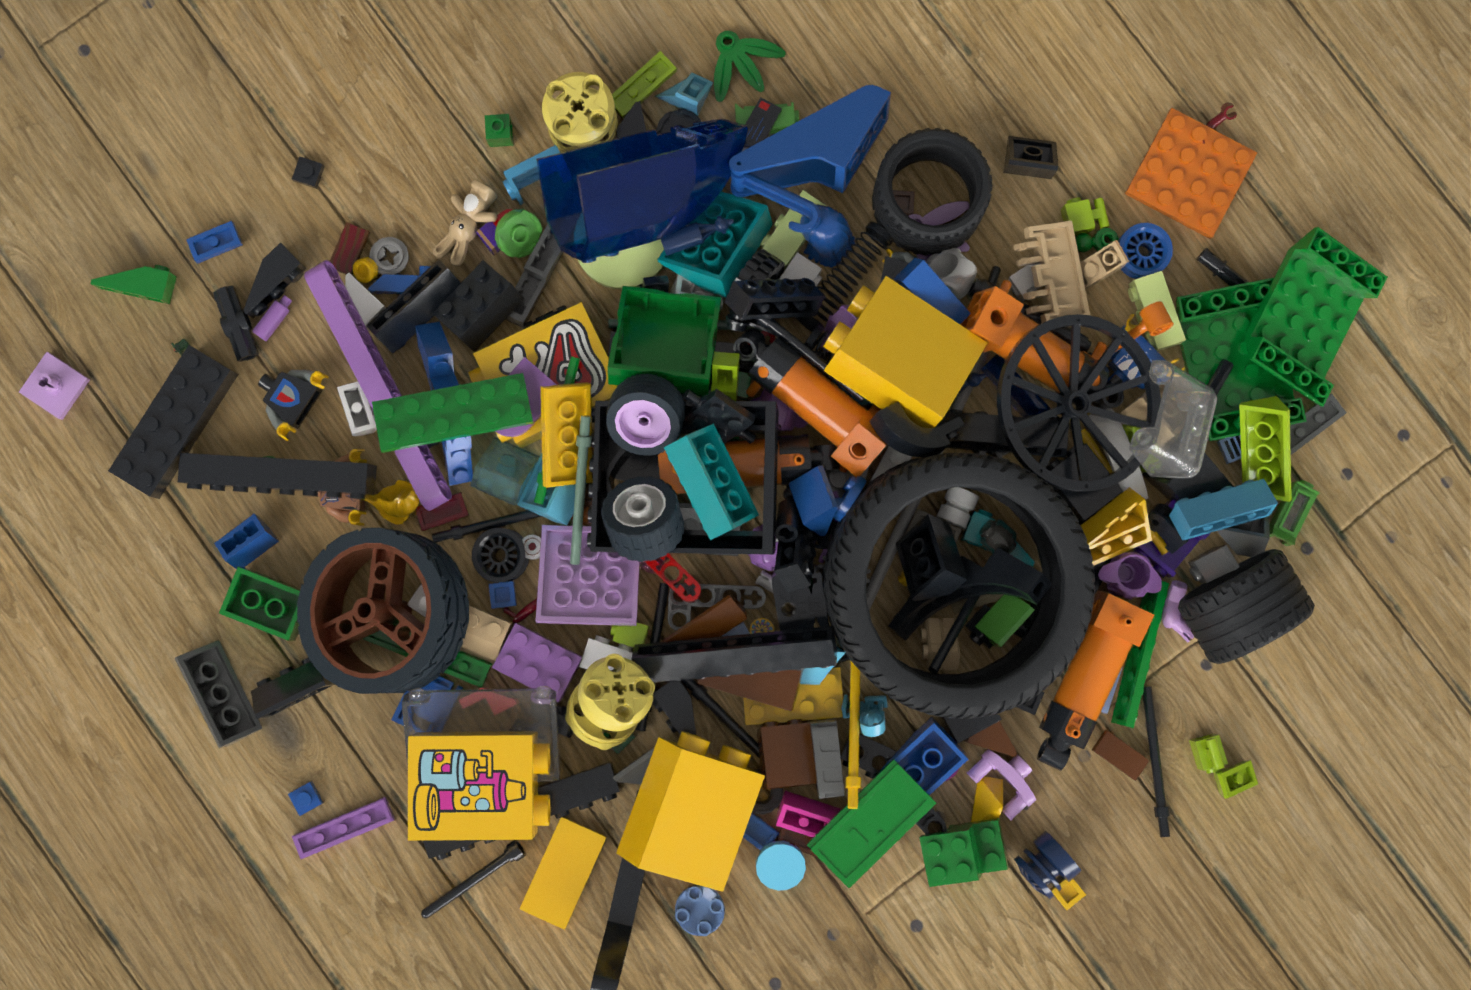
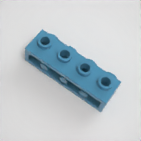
M1264 479L1257 481L1248 480L1236 487L1226 486L1218 492H1205L1192 499L1183 498L1175 503V507L1169 517L1181 539L1187 540L1268 517L1278 502Z

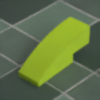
M714 352L711 392L717 388L732 400L738 401L740 354Z

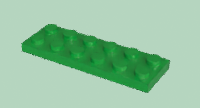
M523 373L372 402L382 453L533 424Z

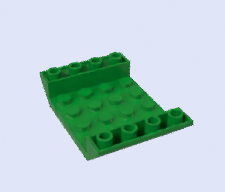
M1313 228L1287 251L1245 335L1249 359L1317 405L1324 407L1334 384L1325 379V376L1364 298H1378L1388 276L1321 228Z
M1274 278L1176 298V313L1186 341L1180 344L1194 406L1221 360L1226 359L1234 364L1232 371L1200 423V427L1209 442L1240 435L1239 404L1242 402L1277 396L1290 409V425L1307 422L1302 398H1294L1292 387L1251 361L1248 356L1245 335Z

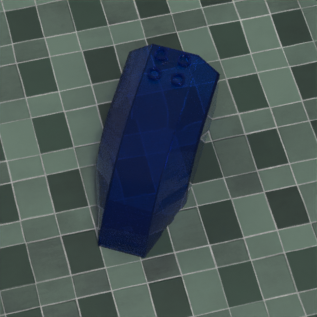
M722 118L693 123V126L688 128L680 126L670 127V132L657 134L656 130L645 131L536 159L546 220L560 250L582 261V263H591L596 261L597 257L616 256L619 254V251L662 239L688 225L708 208L730 179L732 171L729 168V161L734 155L742 152L748 132L747 125Z

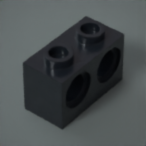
M859 734V745L863 749V753L859 757V768L866 770L865 776L873 779L882 769L873 768V758L881 755L885 758L886 764L897 751ZM849 735L840 753L841 759L844 760L842 765L846 767L849 765Z

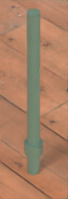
M581 415L580 431L576 438L578 459L570 564L573 565L580 564L588 447H591L592 436H589L591 416Z

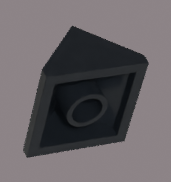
M1008 136L1003 173L1052 179L1058 170L1056 142Z

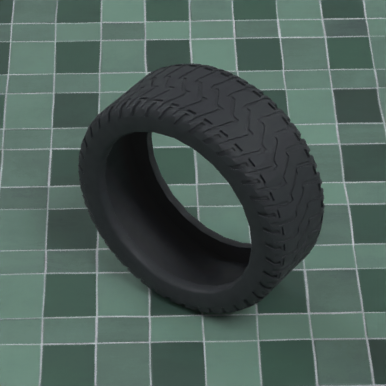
M943 453L905 461L888 469L884 474L882 473L866 485L845 517L834 528V533L827 548L823 575V590L830 624L833 626L840 646L851 662L877 688L890 698L911 709L939 717L962 719L991 716L1005 710H1011L1031 700L1051 685L1069 665L1077 653L1081 642L1084 640L1088 623L1091 620L1095 595L1093 559L1087 544V538L1082 527L1078 524L1077 517L1071 508L1068 507L1067 502L1054 491V488L1043 479H1039L1033 472L1021 468L1016 463L979 453ZM954 487H965L986 493L1005 504L1025 524L1037 546L1042 573L1052 585L1039 601L1035 618L1023 638L1004 657L981 669L961 674H933L908 666L897 659L884 646L871 621L867 604V568L874 545L887 524L907 505L929 493Z

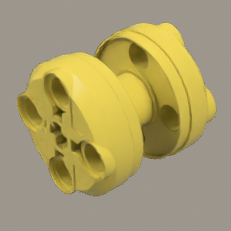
M572 72L548 84L543 97L542 114L551 140L560 152L565 156L575 159H590L609 150L613 146V139L617 135L618 118L612 93L602 79L595 74ZM597 85L600 88L599 90H596L594 88H591L590 86ZM556 91H563L556 99L552 97ZM606 134L609 135V137H608V139H607L606 141H599V140H601ZM565 143L571 145V147H565L562 144Z
M610 654L595 661L588 667L580 683L568 699L565 720L576 736L591 746L601 750H608L620 745L631 736L638 723L650 710L655 691L654 682L635 662L623 658L619 654ZM608 666H612L616 672L610 671ZM636 688L643 690L645 695L640 694ZM574 710L581 711L583 713V717L578 716ZM602 732L609 733L612 739L606 738Z

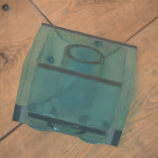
M495 437L476 464L470 486L516 506L540 456L506 441L502 443L499 438Z

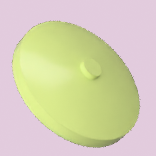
M630 192L610 193L593 201L580 215L574 230V250L580 266L595 282L605 287L622 290V286L640 287V284H643V278L655 277L663 269L664 266L657 260L664 250L660 234L669 232L670 229L661 210L647 198Z

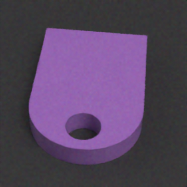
M525 357L509 375L524 374L533 424L495 431L505 437H517L526 433L541 417L540 386L557 385Z

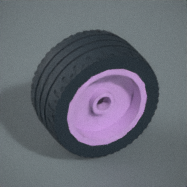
M637 374L628 377L617 386L611 396L606 413L608 432L618 446H621L622 449L630 453L643 456L663 453L665 451L664 447L675 442L681 433L685 418L684 399L680 391L677 390V387L665 378L653 374Z

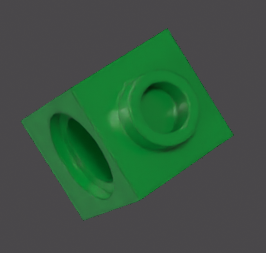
M485 115V133L489 147L514 146L513 122L510 115Z

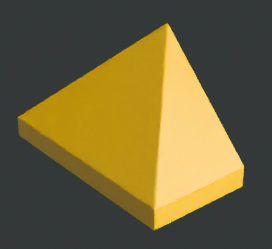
M984 776L976 784L971 822L1000 817L1003 809V779Z

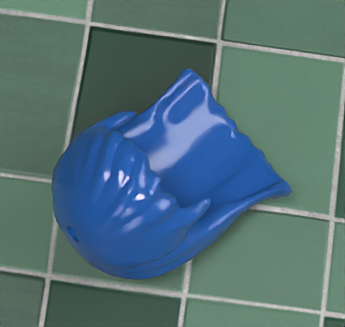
M817 204L821 212L820 223L815 230L809 233H802V235L819 253L820 265L832 268L836 266V262H841V256H847L846 250H851V244H855V236H853L848 221L842 213L829 206ZM804 215L801 217L800 224L804 225L810 222L808 217Z

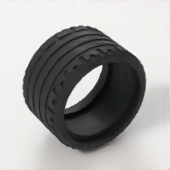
M925 128V130H916L915 133H909L905 137L900 138L897 144L894 143L886 152L875 181L872 207L875 210L874 217L877 224L888 231L897 247L917 255L940 254L944 250L963 245L965 240H968L976 231L991 199L992 175L989 174L990 167L987 164L986 158L982 156L981 150L973 142L968 141V138L962 137L957 132H950L948 129ZM919 161H934L947 165L957 172L965 182L969 193V209L962 217L945 225L932 226L919 223L906 215L897 204L892 187L894 177L908 165Z
M1271 549L1239 563L1240 567L1196 587L1179 601L1178 610L1182 617L1185 618L1188 627L1192 629V634L1198 640V644L1204 650V654L1209 662L1222 664L1247 655L1285 635L1312 615L1315 604L1311 597L1307 595L1305 587L1301 585L1299 577L1294 573V569L1288 563V559L1283 551Z

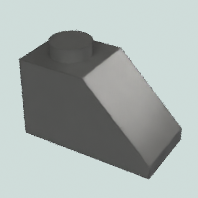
M1227 545L1212 547L1188 562L1191 567L1189 569L1191 576L1200 583H1208L1240 567Z

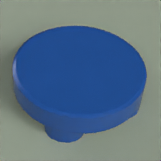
M850 476L842 487L845 493L841 498H835L838 508L833 519L840 522L845 517L866 484L865 478L861 476L856 478Z

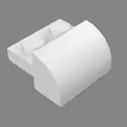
M359 382L337 387L352 436L375 433L377 428L374 412Z

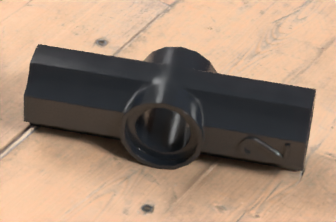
M233 285L221 287L213 292L221 314V327L226 337L230 339L238 362L254 359L259 353L250 331L252 330L251 321L243 311L244 309L241 306L235 287Z

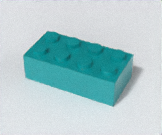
M714 424L688 434L664 447L668 459L672 463L679 481L684 487L691 505L695 509L703 529L710 540L759 516Z

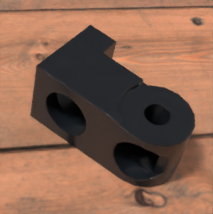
M1156 504L1148 514L1150 530L1157 532L1167 542L1165 548L1173 554L1186 544L1189 539H1181L1169 517L1172 509L1166 504Z

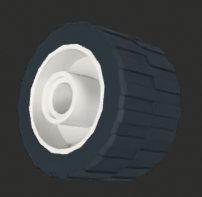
M650 476L630 478L616 485L603 501V508L601 509L602 519L612 547L620 556L631 561H652L667 555L680 543L682 534H684L683 516L675 491L664 480Z

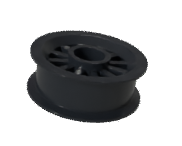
M493 528L482 533L475 541L472 549V562L478 574L491 582H510L520 577L529 564V559L525 557L523 537L518 532L506 528ZM502 548L506 556L502 562H499L496 558V553ZM484 556H489V559L485 561Z

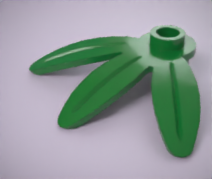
M732 31L721 32L716 38V47L721 53L714 73L716 100L722 102L727 94L732 75V62H734L742 77L755 90L759 92L764 91L761 74L754 62L745 53L765 58H783L786 52L776 44L763 39H739L738 35ZM726 39L732 40V43L729 45H726L723 42Z

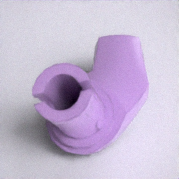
M1173 580L1164 603L1162 623L1165 628L1175 630L1188 643L1194 638V635L1191 632L1192 629L1188 627L1178 610L1179 601L1186 594L1187 584Z

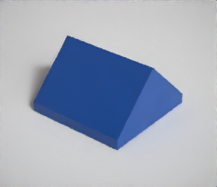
M823 465L793 480L789 483L803 525L818 535L825 536L838 505Z

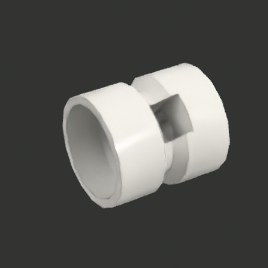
M960 487L950 488L944 497L947 503L941 504L936 517L966 529L971 518L969 511L975 509L979 496Z

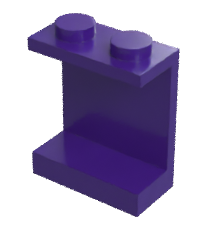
M1173 499L1165 504L1173 510L1176 501ZM1210 533L1190 538L1186 544L1173 554L1167 552L1161 555L1152 541L1134 548L1133 552L1147 557L1160 577H1174L1176 574L1174 570L1200 540H1205Z

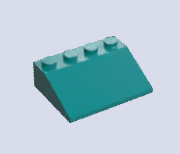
M704 187L678 228L694 222L714 224L718 216L733 219L734 223L729 226L727 233L722 234V232L715 231L703 244L669 256L663 250L657 260L663 266L701 289L726 298L733 281L740 275L739 272L742 268L744 269L747 261L751 260L772 227L773 222L768 205Z

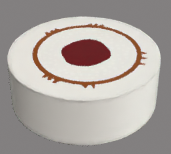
M537 535L524 537L522 541L525 547V557L530 560L539 559L541 538Z

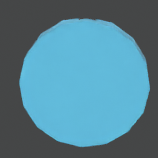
M783 840L773 841L765 845L756 859V871L760 881L768 888L778 891L788 890L796 886L803 879L806 870L805 858L800 848Z

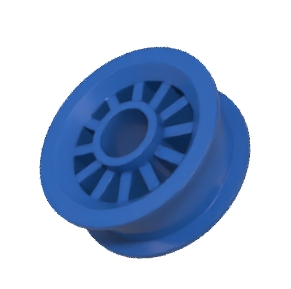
M1136 224L1119 238V244L1129 260L1121 270L1131 278L1138 279L1160 272L1167 267L1172 258V241L1166 231L1155 224ZM1140 246L1147 248L1149 252L1148 256H1142L1140 254Z

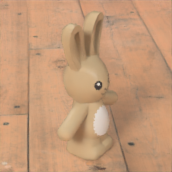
M476 180L472 181L471 191L465 197L464 202L457 194L451 197V202L460 212V215L452 219L449 233L433 250V254L440 258L445 256L455 245L450 257V261L454 266H460L464 262L468 243L477 235V222H495L498 218L496 213L487 212L490 205L497 199V193Z

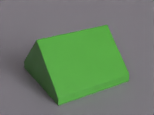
M1004 594L975 627L985 635L994 647H1002L1035 609L1019 597Z

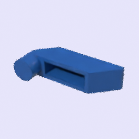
M420 266L419 275L383 274L368 288V291L371 294H402L431 266Z

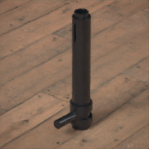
M992 267L988 280L976 278L968 295L973 298L977 292L994 286L999 288L996 284L1001 272L1000 267ZM1020 301L1024 304L1020 312L1036 323L1041 324L1040 316L1044 313L1027 315L1026 309L1031 306ZM1069 326L1050 331L1071 345V328ZM1080 333V351L1087 353L1092 342L1088 340L1089 337Z

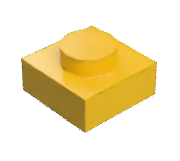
M1064 878L1059 881L1062 887L1060 891L1054 886L1050 888L1065 910H1069L1086 896L1074 879L1070 882Z

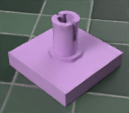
M46 352L19 393L58 419L63 420L90 379L53 354Z

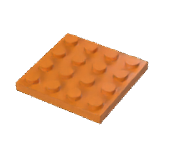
M1171 108L1125 194L1211 239L1252 165L1257 152Z

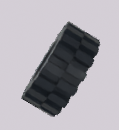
M760 249L757 254L755 253L752 256L751 260L747 261L744 269H741L740 275L736 277L735 281H744L746 279L779 280L784 272L785 264L767 250Z

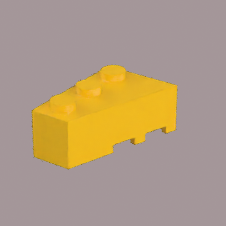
M1130 487L1081 525L1091 551L1093 566L1152 541L1145 498Z

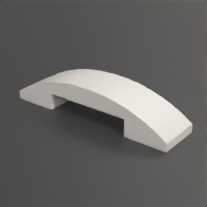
M1111 408V409H1105V410L1114 412V410H1113L1112 408ZM1089 415L1090 419L1127 461L1134 452L1121 423ZM1104 449L1112 472L1120 467ZM1139 467L1126 479L1117 483L1123 490L1122 492L1130 487L1145 498V500L1148 499L1146 486Z

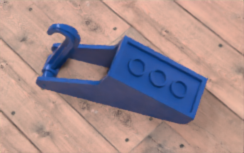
M875 85L861 87L734 155L729 161V168L732 171L731 193L739 198L760 194L810 219V222L804 225L793 221L789 222L791 230L800 233H809L815 230L821 220V212L818 206L784 188L817 182L843 194L888 121L891 92Z

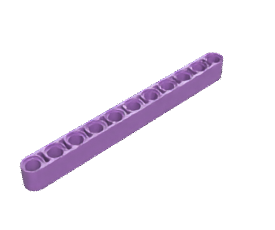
M324 260L305 272L306 282L372 409V402L402 396L334 265L330 261ZM427 444L394 451L425 509L431 511L452 499L450 488Z

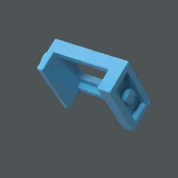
M554 145L504 171L506 180L502 182L512 201L517 199L519 204L522 205L524 201L518 190L557 171L563 183L571 180V176L557 146Z

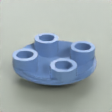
M694 885L685 889L676 901L675 919L681 928L689 934L707 936L718 929L724 919V902L719 893L714 889Z

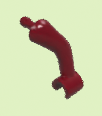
M1229 102L1223 104L1221 112L1206 123V126L1215 129L1224 120L1236 118V112L1226 114V111L1234 107V105Z
M537 598L527 604L517 614L507 607L504 608L503 612L514 618L513 624L519 623L536 610Z

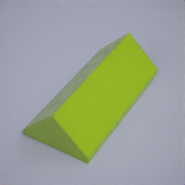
M1277 396L1242 402L1239 404L1242 483L1248 480L1257 481L1264 479L1276 500L1290 502L1292 500L1290 409Z

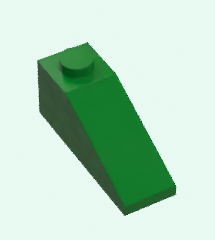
M155 265L154 268L144 266L91 279L90 284L101 290L170 305L177 276L169 272L170 268Z

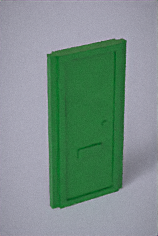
M893 759L858 793V809H848L847 804L806 845L850 888L936 802Z

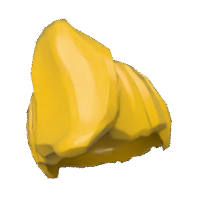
M398 480L394 485L383 488L375 496L366 495L364 500L372 504L378 510L381 517L394 525L404 523L409 518V514L419 504V498L411 483L403 480Z

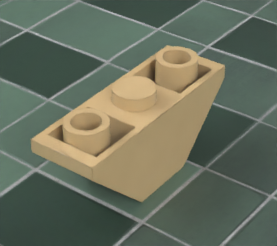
M1118 240L1113 241L1080 262L1085 290L1122 269L1129 262Z

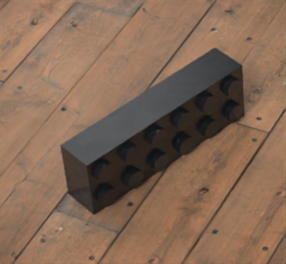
M188 345L108 471L149 497L160 499L179 469L180 453L190 452L239 374Z

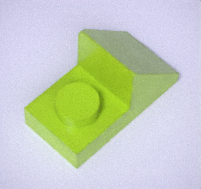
M1251 760L1242 761L1213 773L1219 794L1225 799L1258 785Z

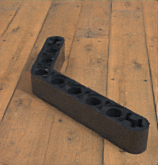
M624 858L621 859L609 917L590 990L618 989L645 870L637 868Z

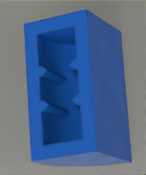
M254 513L214 544L225 562L237 569V567L247 566L278 543L279 540L265 522Z

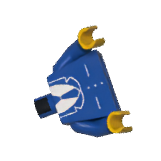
M1131 314L1128 317L1126 326H1122L1121 329L1129 332L1138 326L1130 322L1135 314ZM1142 335L1135 339L1149 358L1159 385L1170 379L1173 374L1178 375L1185 370V367L1181 370H1176L1174 363L1180 359L1176 358L1169 364ZM1124 348L1115 352L1110 358L1108 366L1114 373L1108 378L1107 384H1120L1141 376L1137 365ZM1144 383L1137 385L1138 388L1145 389Z

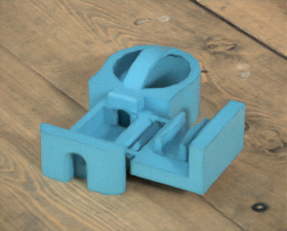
M844 695L842 703L843 718H850V712L848 713L850 702L848 695ZM866 696L864 698L865 703L860 701L859 720L861 733L867 737H876L883 734L886 730V719L883 709L888 708L886 696Z

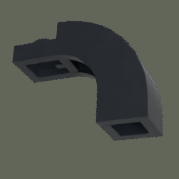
M899 402L878 411L869 421L878 436L888 446L912 457H927L940 454L951 444L952 440L959 436L958 431L965 425L959 416L936 428L921 427L910 420Z

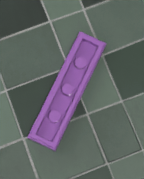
M384 797L292 836L300 859H303L392 822L395 818L387 798Z

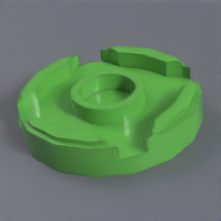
M514 209L506 213L499 220L495 229V241L498 248L510 257L522 258L531 254L539 241L540 233L542 234L540 220L533 213L524 209Z

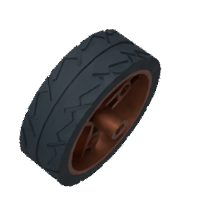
M362 528L361 531L355 530L343 534L328 544L326 550L323 549L313 560L303 579L304 584H301L297 601V622L300 625L298 630L302 646L310 661L314 663V667L322 676L345 690L359 694L405 693L406 691L410 692L425 687L437 679L440 673L443 674L455 660L463 645L462 638L465 639L469 623V600L467 598L468 593L464 578L452 557L440 545L424 536L386 528ZM371 560L367 597L358 599L352 610L342 614L344 596L350 581L356 572L367 561ZM406 561L415 570L424 589L427 611L425 625L412 615V608L407 605L408 602L402 600ZM381 630L408 652L409 655L400 664L386 671H379L364 663L353 652L350 645Z

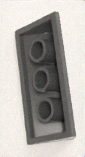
M219 640L174 658L218 748L230 746L262 729Z

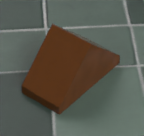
M1000 721L964 740L973 745L1016 757L1017 752Z

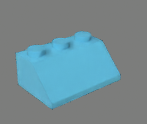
M541 453L517 505L551 521L568 525L574 512L576 484L548 487L544 504L534 503L538 487L536 480L538 472L542 471Z

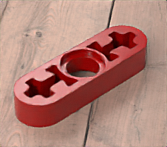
M669 553L659 557L663 562L666 558L670 560L662 566L660 571L656 569L660 566L656 560L645 561L646 565L683 601L694 602L700 597L701 587L699 583ZM670 566H674L679 570V576L675 580H669L665 577V570ZM684 575L687 577L684 583L689 587L695 586L694 596L690 594L685 596V589L681 584L678 588L674 586L682 580Z

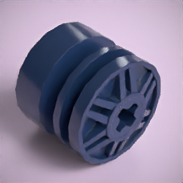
M1044 831L1033 841L1039 851L1036 855L1030 850L1024 849L1023 852L1029 858V861L1026 863L1019 855L1013 860L1017 863L1020 873L1030 885L1050 900L1054 896L1047 887L1050 883L1060 891L1062 887L1056 879L1059 875L1070 882L1082 870L1062 846L1047 831Z

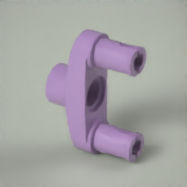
M988 749L981 755L982 759L967 772L969 777L977 784L992 769L997 770L1016 790V795L1002 809V812L1009 820H1012L1026 806L1029 807L1036 801L1033 792L1024 780L1033 770L1019 755H1016L1007 763L996 753Z

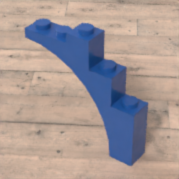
M440 321L416 325L417 345L426 370L430 389L436 390L459 385L454 373L453 353ZM471 436L442 441L449 486L474 481L470 449L472 448Z

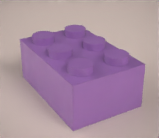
M515 623L492 668L559 703L569 688L583 656L519 623Z

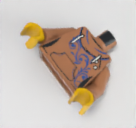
M353 449L349 454L341 456L335 462L367 463L366 459L360 458V454L365 452V449ZM318 492L320 506L326 507L329 515L343 523H351L358 526L365 525V523L360 522L361 515L367 514L365 512L364 500L351 499L350 494H342V498L326 497V493Z

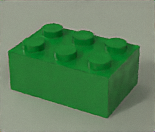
M237 567L219 614L287 641H296L299 634L298 626H300L297 622V601L300 589L248 568Z

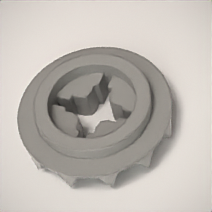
M385 237L374 243L370 250L369 258L373 259L377 264L378 273L398 275L406 268L409 255L408 249L402 241L394 237ZM385 248L392 254L396 253V256L393 257L394 265L388 260L382 261L387 257Z

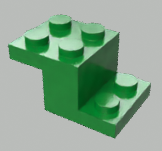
M999 818L950 825L946 832L925 834L919 837L929 887L979 881L983 873L1003 871L1009 868Z

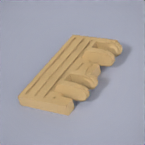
M1072 221L1025 228V239L1036 238V241L1013 245L1014 251L1020 252L1033 249L1034 257L1020 258L1016 261L1017 266L1040 263V265L1031 267L1035 288L1045 286L1044 290L1023 294L1024 300L1042 297L1044 304L1027 308L1026 314L1050 311V313L1040 316L1042 323L1065 315H1090Z

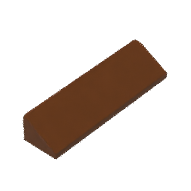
M728 595L661 642L721 637L747 619L746 611L743 604L731 595Z

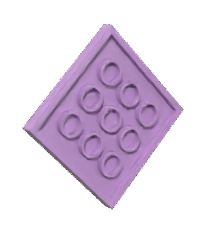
M542 525L536 623L637 626L640 562L628 560L620 556L618 552H590V548L587 546V535L591 533V526H583L580 564H570L573 526Z

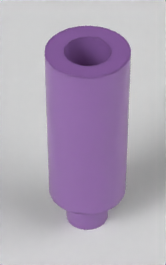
M285 295L279 302L275 300L252 332L267 342L290 312L287 308L292 300Z

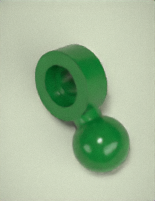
M1102 228L1093 237L1087 233H1080L1075 237L1077 249L1079 252H1087L1094 247L1098 252L1109 245L1104 241V236L1109 237L1110 243L1115 240L1119 242L1118 235L1111 228Z

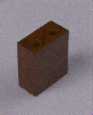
M802 719L788 720V725L778 726V721L765 722L763 727L757 729L761 773L765 775L763 790L807 786L817 783L810 723H803Z

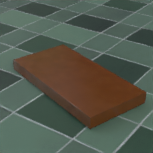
M793 669L775 673L760 672L752 675L738 674L728 677H706L698 679L697 684L793 711L803 670Z

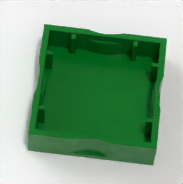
M622 286L617 313L618 327L612 340L608 362V384L619 385L628 377L637 374H653L670 381V383L677 387L680 393L690 389L697 395H708L720 319L721 297L689 293L672 294L656 289Z

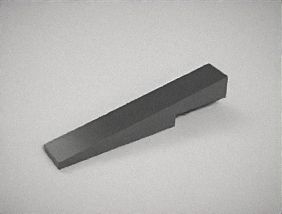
M568 186L526 262L524 272L515 286L525 299L505 320L524 329V324L528 322L575 230L580 215L590 201V196Z

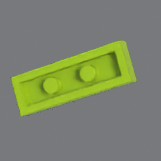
M661 51L658 52L612 94L617 113L624 119L635 102L640 101L642 103L677 72V68Z

